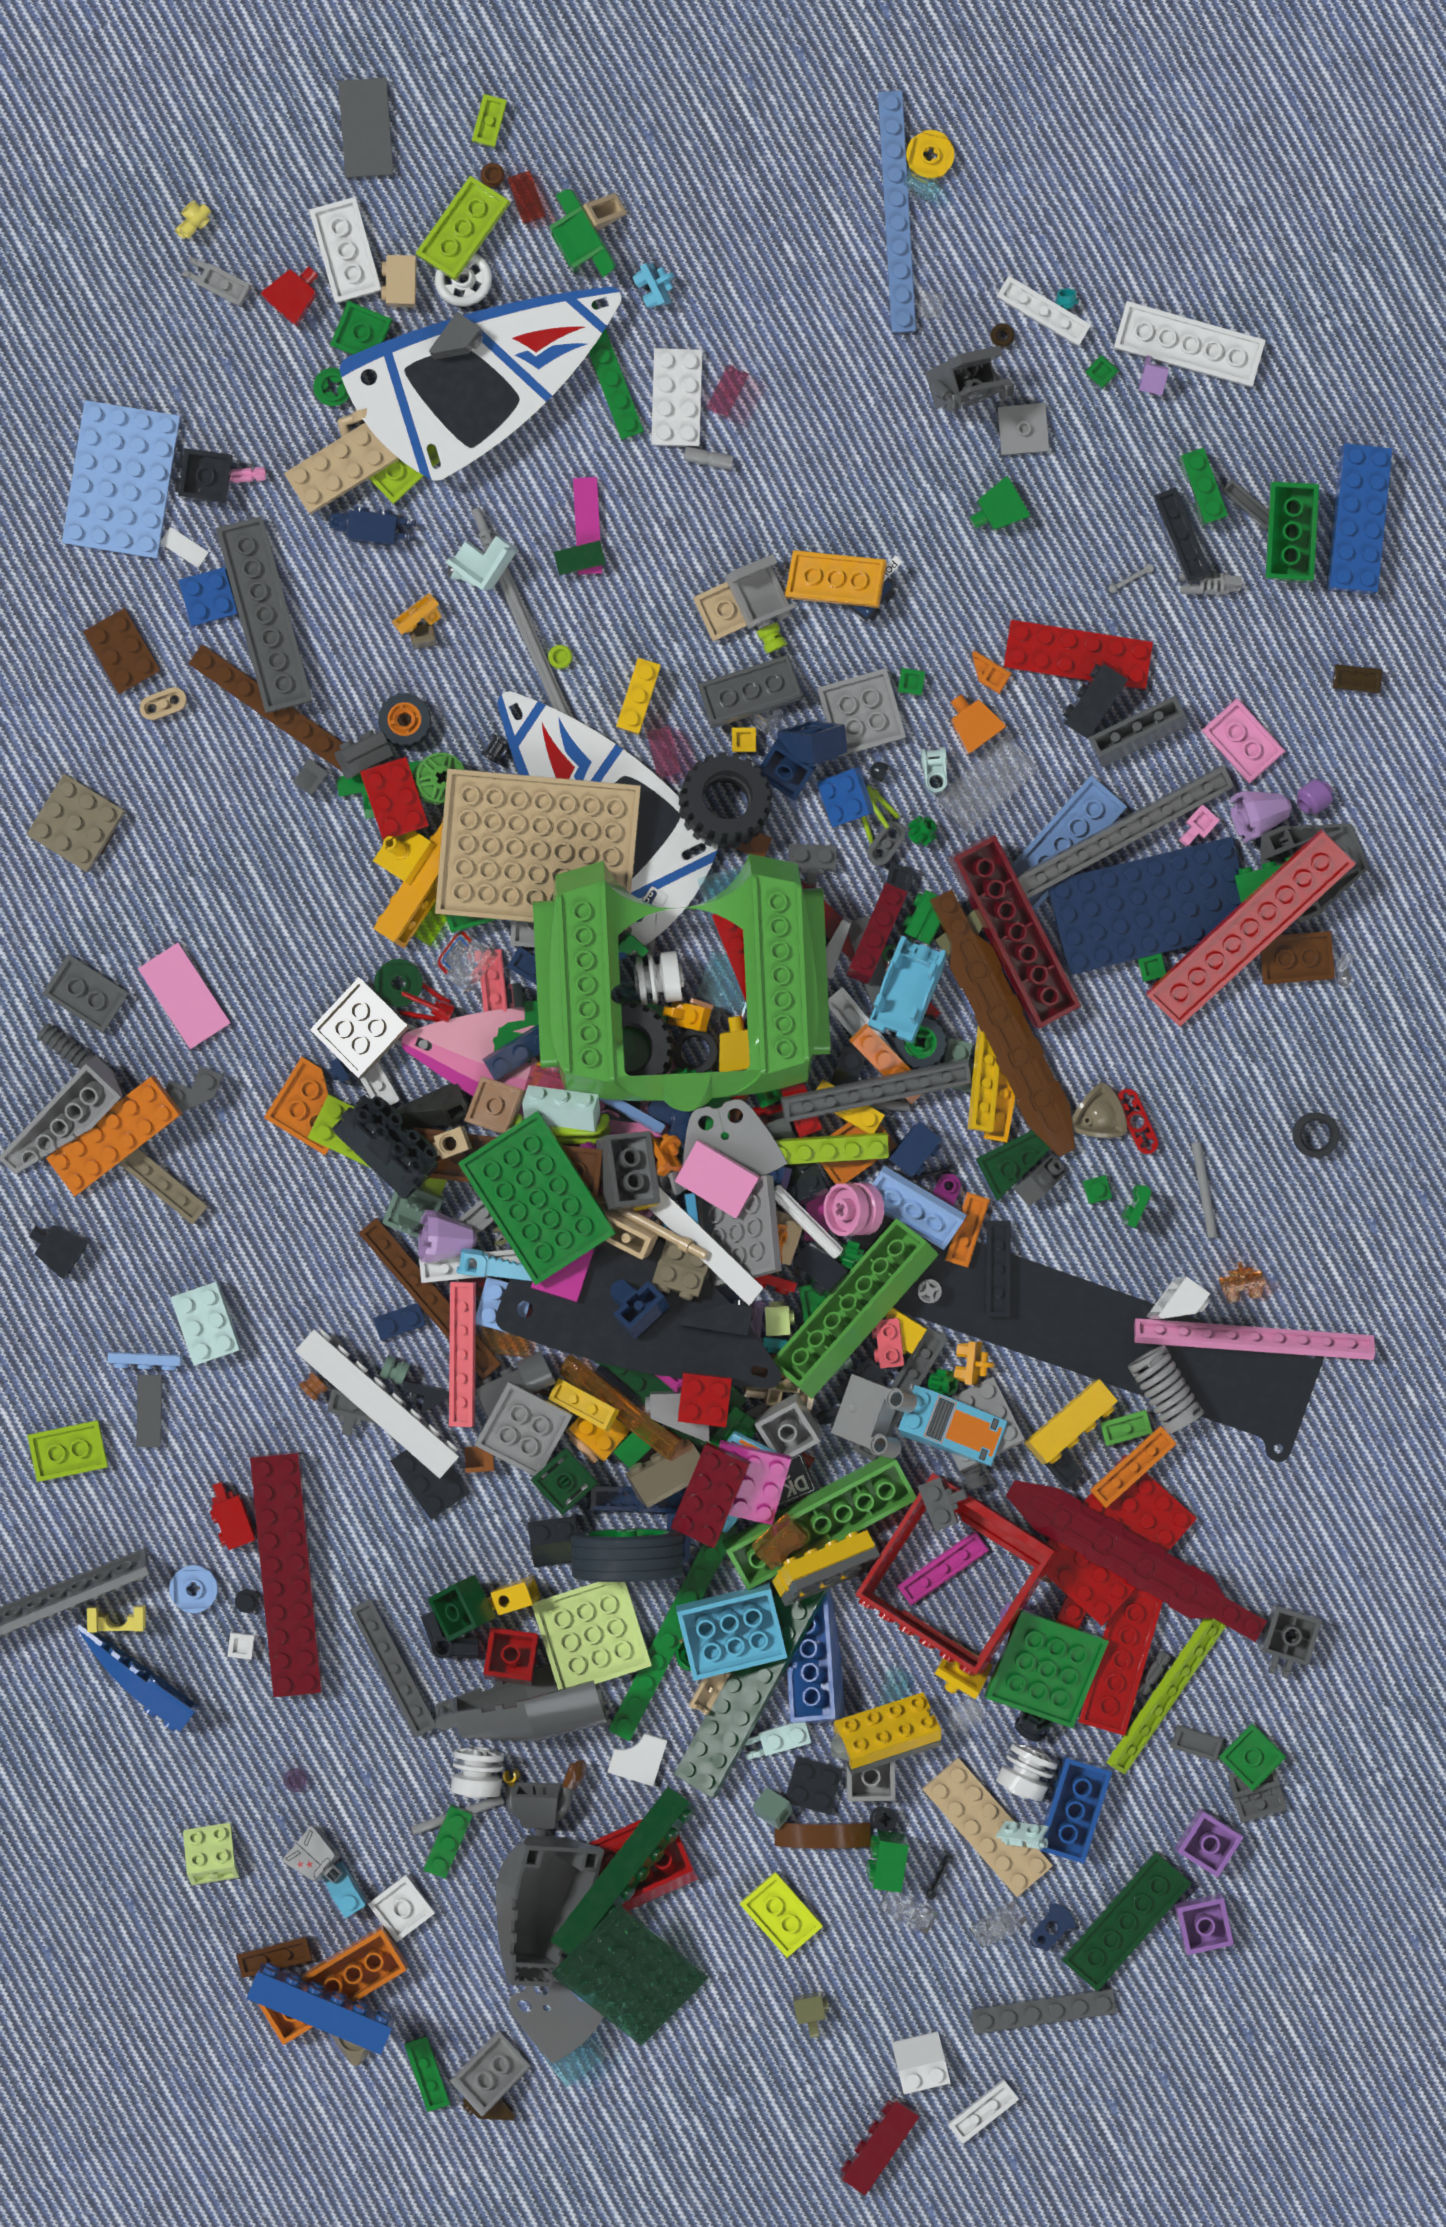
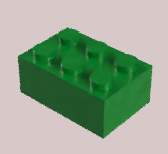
M877 1830L876 1836L872 1835L870 1850L873 1859H868L866 1873L873 1889L897 1893L902 1892L909 1848L906 1834Z

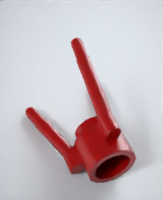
M424 982L423 988L439 1000H436L435 1004L404 991L401 993L402 996L431 1008V1014L435 1016L403 1010L399 1012L400 1015L448 1023L455 1007L450 1004V999L443 997Z

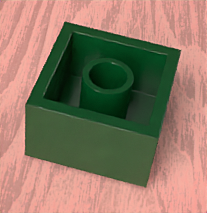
M475 1574L427 1599L448 1642L496 1618Z

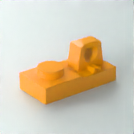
M428 593L391 623L401 635L413 631L417 627V623L421 621V618L429 625H432L442 617L437 609L439 604Z
M676 1001L672 1002L671 1007L664 1006L662 1015L668 1016L667 1024L706 1032L711 1009Z

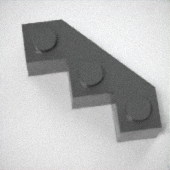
M200 1066L192 1088L169 1080L165 1090L183 1113L216 1098L225 1074Z

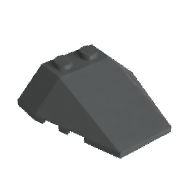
M1351 823L1281 826L1261 835V865L1271 861H1276L1277 865L1285 863V858L1292 857L1321 829L1356 863L1295 920L1298 924L1324 912L1327 906L1335 901L1346 888L1350 887L1370 868Z

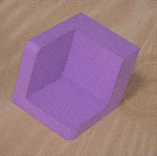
M1146 355L1139 390L1163 395L1169 368L1151 364V356Z

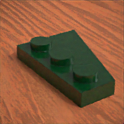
M1031 1130L975 1158L995 1200L998 1201L1050 1148Z

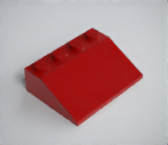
M642 1819L588 1843L604 1849L598 1877ZM679 1834L676 1840L669 1843L664 1849L663 1857L649 1869L650 1872L647 1878L642 1882L640 1881L636 1886L631 1899L623 1903L618 1915L698 1880L694 1866Z

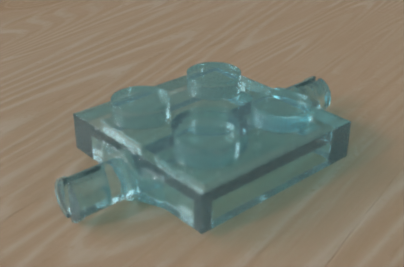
M712 951L697 997L708 1000L714 1005L710 1019L714 1020L715 1018V1021L718 1022L723 1008H732L743 1012L746 1002L727 954Z

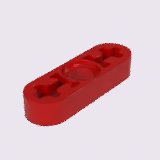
M1132 1089L1119 1091L1117 1098L1124 1110L1127 1128L1137 1150L1143 1154L1153 1153L1158 1147V1140L1137 1093ZM1124 1093H1127L1128 1096H1133L1134 1099L1131 1100V1105L1133 1108L1138 1105V1111H1132L1126 1115L1125 1111L1130 1109L1126 1103H1121ZM1136 1114L1141 1115L1144 1119L1142 1127L1138 1129L1133 1128L1130 1124L1131 1117ZM1148 1128L1149 1132L1144 1134L1147 1139L1153 1140V1143L1150 1144L1151 1149L1147 1150L1146 1147H1141L1140 1144L1143 1143V1138L1141 1135L1136 1138L1135 1132H1141Z

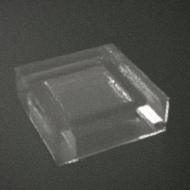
M920 291L918 317L941 319L944 294Z

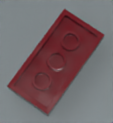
M707 1442L670 1528L715 1548L751 1461Z

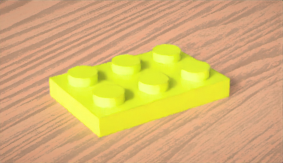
M776 1871L739 1902L786 1958L823 1927L822 1923Z

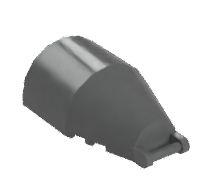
M550 1663L535 1667L532 1686L495 1681V1686L482 1691L479 1687L454 1698L440 1701L435 1707V1712L438 1715L435 1722L439 1730L457 1727L461 1738L539 1742L603 1724L608 1720L599 1683L595 1684L594 1680L558 1690Z

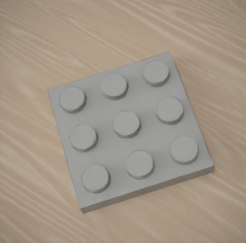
M887 668L817 688L826 722L845 724L848 753L838 757L906 738Z
M994 1377L950 1397L1008 1422L996 1455L1025 1442ZM951 1453L960 1473L980 1464L979 1462Z
M508 1381L474 1445L535 1476L547 1464L572 1417V1413Z

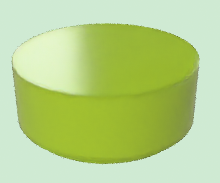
M565 645L553 646L548 653L549 663L556 669L568 667L572 661L570 649Z

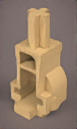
M788 1379L780 1381L776 1387L769 1389L744 1387V1397L764 1399L766 1406H773L785 1400L782 1397L783 1392L799 1393L809 1412L812 1410L814 1397L812 1399L809 1398Z

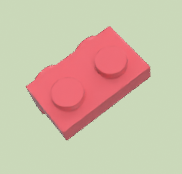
M884 1317L872 1330V1338L877 1339L878 1348H874L875 1363L880 1362V1368L903 1366L904 1358L899 1319H886Z

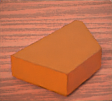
M973 651L972 657L978 682L1000 694L1012 673L978 652Z

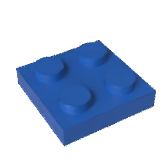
M225 567L178 580L191 627L238 614Z
M860 767L817 782L832 828L875 813Z

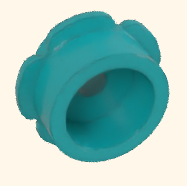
M1064 288L1057 292L1055 303L1064 309H1071L1074 307V304L1079 302L1074 289Z

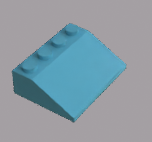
M769 1583L755 1586L750 1590L746 1588L676 1606L694 1681L787 1658Z

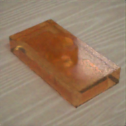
M482 1328L481 1339L493 1353L528 1357L529 1340L493 1328Z

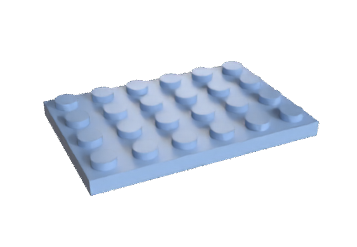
M84 401L62 537L63 544L158 559L181 419L179 415Z

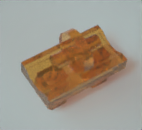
M1236 1262L1237 1269L1228 1271V1277L1218 1278L1219 1285L1228 1303L1238 1302L1240 1300L1239 1291L1248 1290L1249 1298L1262 1297L1263 1287L1266 1286L1262 1272H1253L1252 1267L1243 1268L1242 1262Z

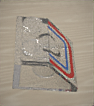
M464 929L454 933L434 960L433 965L461 990L471 992L496 959L498 953L469 930Z

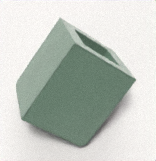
M766 1788L753 1804L755 1814L778 1830L793 1812L790 1802L769 1788Z

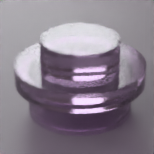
M299 1768L289 1769L283 1778L284 1786L291 1792L302 1791L307 1785L306 1773Z

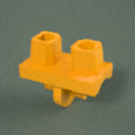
M981 1341L957 1344L956 1355L957 1357H966L967 1365L966 1367L956 1366L954 1377L957 1380L964 1381L965 1385H977L979 1376H986L987 1367L994 1368V1362H988V1352H981Z

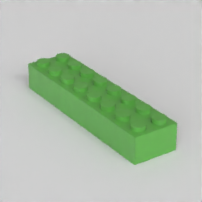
M896 1218L773 1358L780 1373L812 1399L939 1254L927 1241Z
M881 1456L776 1512L772 1525L758 1522L722 1542L747 1590H750L778 1574L777 1571L784 1566L783 1562L794 1556L797 1559L801 1558L807 1551L813 1548H817V1550L825 1548L828 1542L835 1539L839 1542L845 1539L848 1534L860 1531L914 1502L916 1495L896 1458L890 1459Z

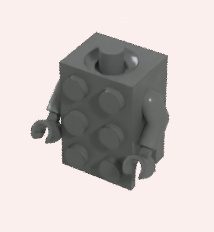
M1001 346L959 354L925 372L935 410L945 408L946 411L950 412L957 408L961 410V405L963 404L966 407L979 404V401L988 399L991 395L1000 393L999 398L1002 400H1006L1007 396L1014 398V385L1011 383L1010 378L1003 379L994 371L991 361L1003 355Z

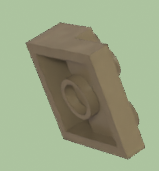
M666 1240L652 1284L656 1286L658 1291L669 1294L671 1290L679 1293L678 1297L685 1300L699 1299L709 1266L699 1257L690 1252L685 1253L679 1250L677 1245Z

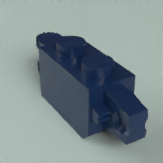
M355 507V511L349 510V513H333L330 515L329 528L346 533L352 542L395 547L396 540L414 541L415 538L414 535L409 533H397V525L413 527L416 526V520L398 518L390 510L379 509V513L369 512V508Z

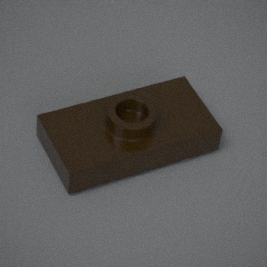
M1335 664L1332 689L1380 694L1383 669Z

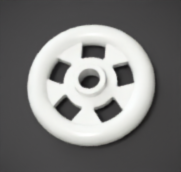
M476 253L456 281L451 279L452 284L445 285L444 278L446 275L439 270H436L435 286L439 295L449 304L459 307L471 306L481 301L488 293L492 283V273L488 263ZM474 264L481 270L476 275L470 269ZM462 277H468L467 282H460ZM475 281L481 284L476 292L471 290ZM455 289L465 291L464 296H455Z

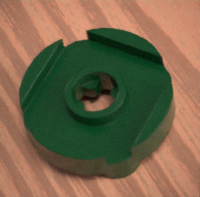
M393 959L386 962L377 971L374 979L375 991L388 1005L404 1007L415 1001L402 996L401 993L404 991L418 997L423 988V978L419 969L411 962L404 959ZM397 976H401V979L405 981V986H401V990H396V986L392 985V980H396Z

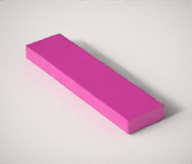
M597 477L573 478L576 545L579 546L600 540ZM602 566L578 571V575L602 574Z
M974 1530L902 1581L897 1587L909 1604L913 1605L988 1552L989 1549Z

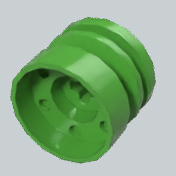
M434 753L422 759L415 766L412 775L420 799L423 802L431 805L444 804L446 782L438 784V778L435 775L443 773L445 774L443 779L446 780L447 768L465 770L462 762L455 756L448 753Z

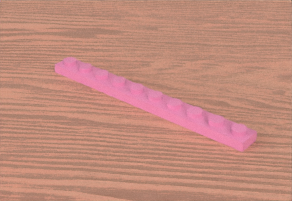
M1135 1318L1134 1343L1374 1360L1375 1356L1374 1335Z

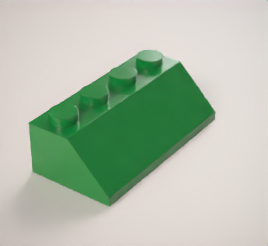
M1270 482L1266 579L1293 583H1311L1314 581L1319 484Z

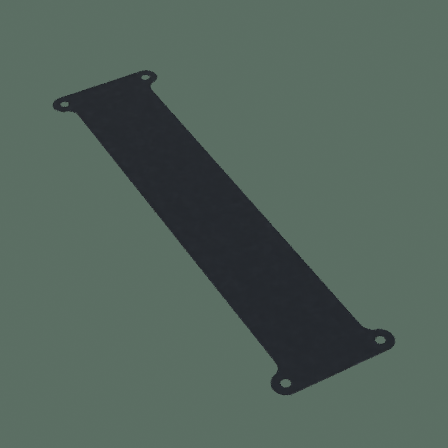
M884 1214L882 1224L877 1231L870 1235H853L851 1241L860 1243L859 1249L864 1250V1256L894 1220ZM923 1238L939 1255L893 1306L909 1315L1092 1379H1100L1104 1383L1144 1396L1147 1390L1162 1382L1160 1381L1146 1390H1141L1140 1384L1158 1373L1147 1377L1141 1382H1136L1135 1377L1128 1368V1365L1137 1358L1162 1346L1159 1344L1134 1343L1135 1318L1150 1319L1147 1315L1155 1304L1011 1254L1010 1317H986V1245L979 1242L975 1244L967 1268L945 1261L950 1242L943 1250ZM924 1279H933L941 1286V1296L934 1303H926L917 1295L918 1284ZM1188 1315L1176 1316V1317H1170V1318H1164V1319H1152V1320H1166V1321L1208 1323V1322H1205V1321H1202V1320H1199V1319L1190 1317V1316H1188ZM1165 1345L1169 1351L1168 1353L1171 1354L1170 1360L1175 1361V1368L1181 1371L1180 1376H1183L1185 1384L1189 1385V1392L1194 1394V1400H1197L1199 1406L1203 1409L1204 1414L1201 1417L1260 1437L1265 1444L1266 1455L1273 1461L1281 1462L1289 1457L1324 1356H1315L1311 1359L1307 1355ZM1146 1367V1368H1144V1369H1142V1370H1139L1138 1372H1139V1373H1142L1143 1371L1147 1370L1149 1367ZM1168 1388L1162 1390L1161 1392L1157 1393L1156 1395H1158V1394L1164 1392V1391L1167 1390ZM1276 1444L1283 1446L1281 1453L1274 1452L1273 1448Z

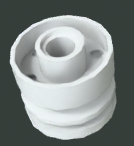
M676 951L662 952L660 954V964H655L652 955L648 954L649 965L643 966L642 957L637 955L634 977L636 993L641 1000V1004L648 1005L646 994H652L653 1003L657 1004L658 993L663 992L667 1003L682 1001L681 988L684 987L682 964H678Z
M1012 1743L1010 1749L1019 1754V1756L1007 1754L1006 1758L1015 1765L1013 1768L1002 1766L996 1782L1017 1796L1042 1801L1048 1786L1040 1781V1777L1052 1778L1053 1774L1044 1768L1056 1770L1058 1763L1046 1753L1034 1747Z
M484 1747L455 1749L454 1757L462 1760L454 1761L453 1767L463 1770V1773L452 1775L451 1792L477 1799L500 1796L502 1779L493 1776L492 1773L502 1771L503 1766L493 1762H502L504 1754Z

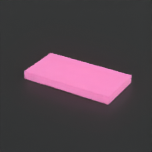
M176 943L138 968L190 1049L231 1024L179 943Z

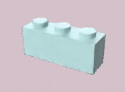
M528 1085L522 1102L524 1119L536 1111H540L549 1126L595 1132L601 1114L598 1094Z

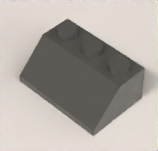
M650 1131L605 1135L596 1140L597 1149L603 1150L601 1182L606 1211L631 1209L661 1202Z

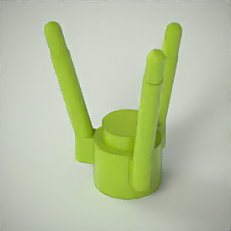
M868 785L866 788L874 812L884 827L888 829L889 824L876 806L878 801L896 819L900 816L883 799L877 789L873 790L871 785ZM866 816L861 817V820L869 843L871 844L873 842V836Z

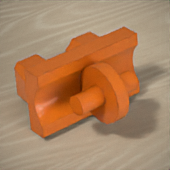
M651 1133L654 1159H658L655 1162L657 1175L664 1177L670 1170L679 1172L682 1169V1165L676 1155L679 1152L677 1149L681 1145L680 1139L676 1135L669 1136V1134H664L663 1136L655 1137Z

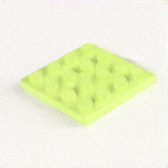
M596 1582L537 1601L532 1605L558 1690L592 1680L597 1684L652 1666L626 1582Z

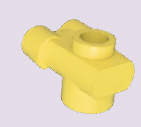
M195 200L191 201L181 212L186 220L183 223L181 222L175 229L176 234L182 239H189L197 231V228L202 229L209 222L210 218L208 215L211 210L205 204H198Z

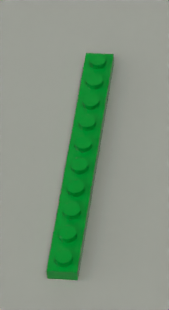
M733 1525L728 1533L722 1531L715 1548L702 1544L648 1650L652 1666L638 1670L608 1731L628 1741L632 1738L675 1653L676 1645H678L679 1640L683 1637L676 1606L703 1598L726 1553L722 1541L735 1535L738 1526Z

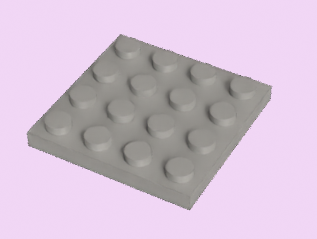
M765 1175L760 1177L738 1218L732 1217L698 1195H695L699 1226L753 1278L782 1271L773 1176ZM709 1267L706 1279L715 1288L726 1286L727 1284Z

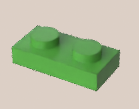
M1146 1409L1099 1422L1106 1446L1153 1433Z

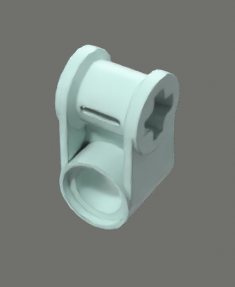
M945 747L932 751L921 749L925 788L931 794H940L947 785ZM932 777H939L943 783L942 787L938 789L931 787L929 780Z

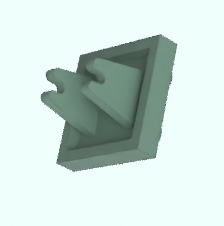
M419 1187L411 1196L403 1199L394 1191L382 1224L418 1238L419 1230H422L425 1224H420L424 1211L434 1210L439 1212L444 1196Z

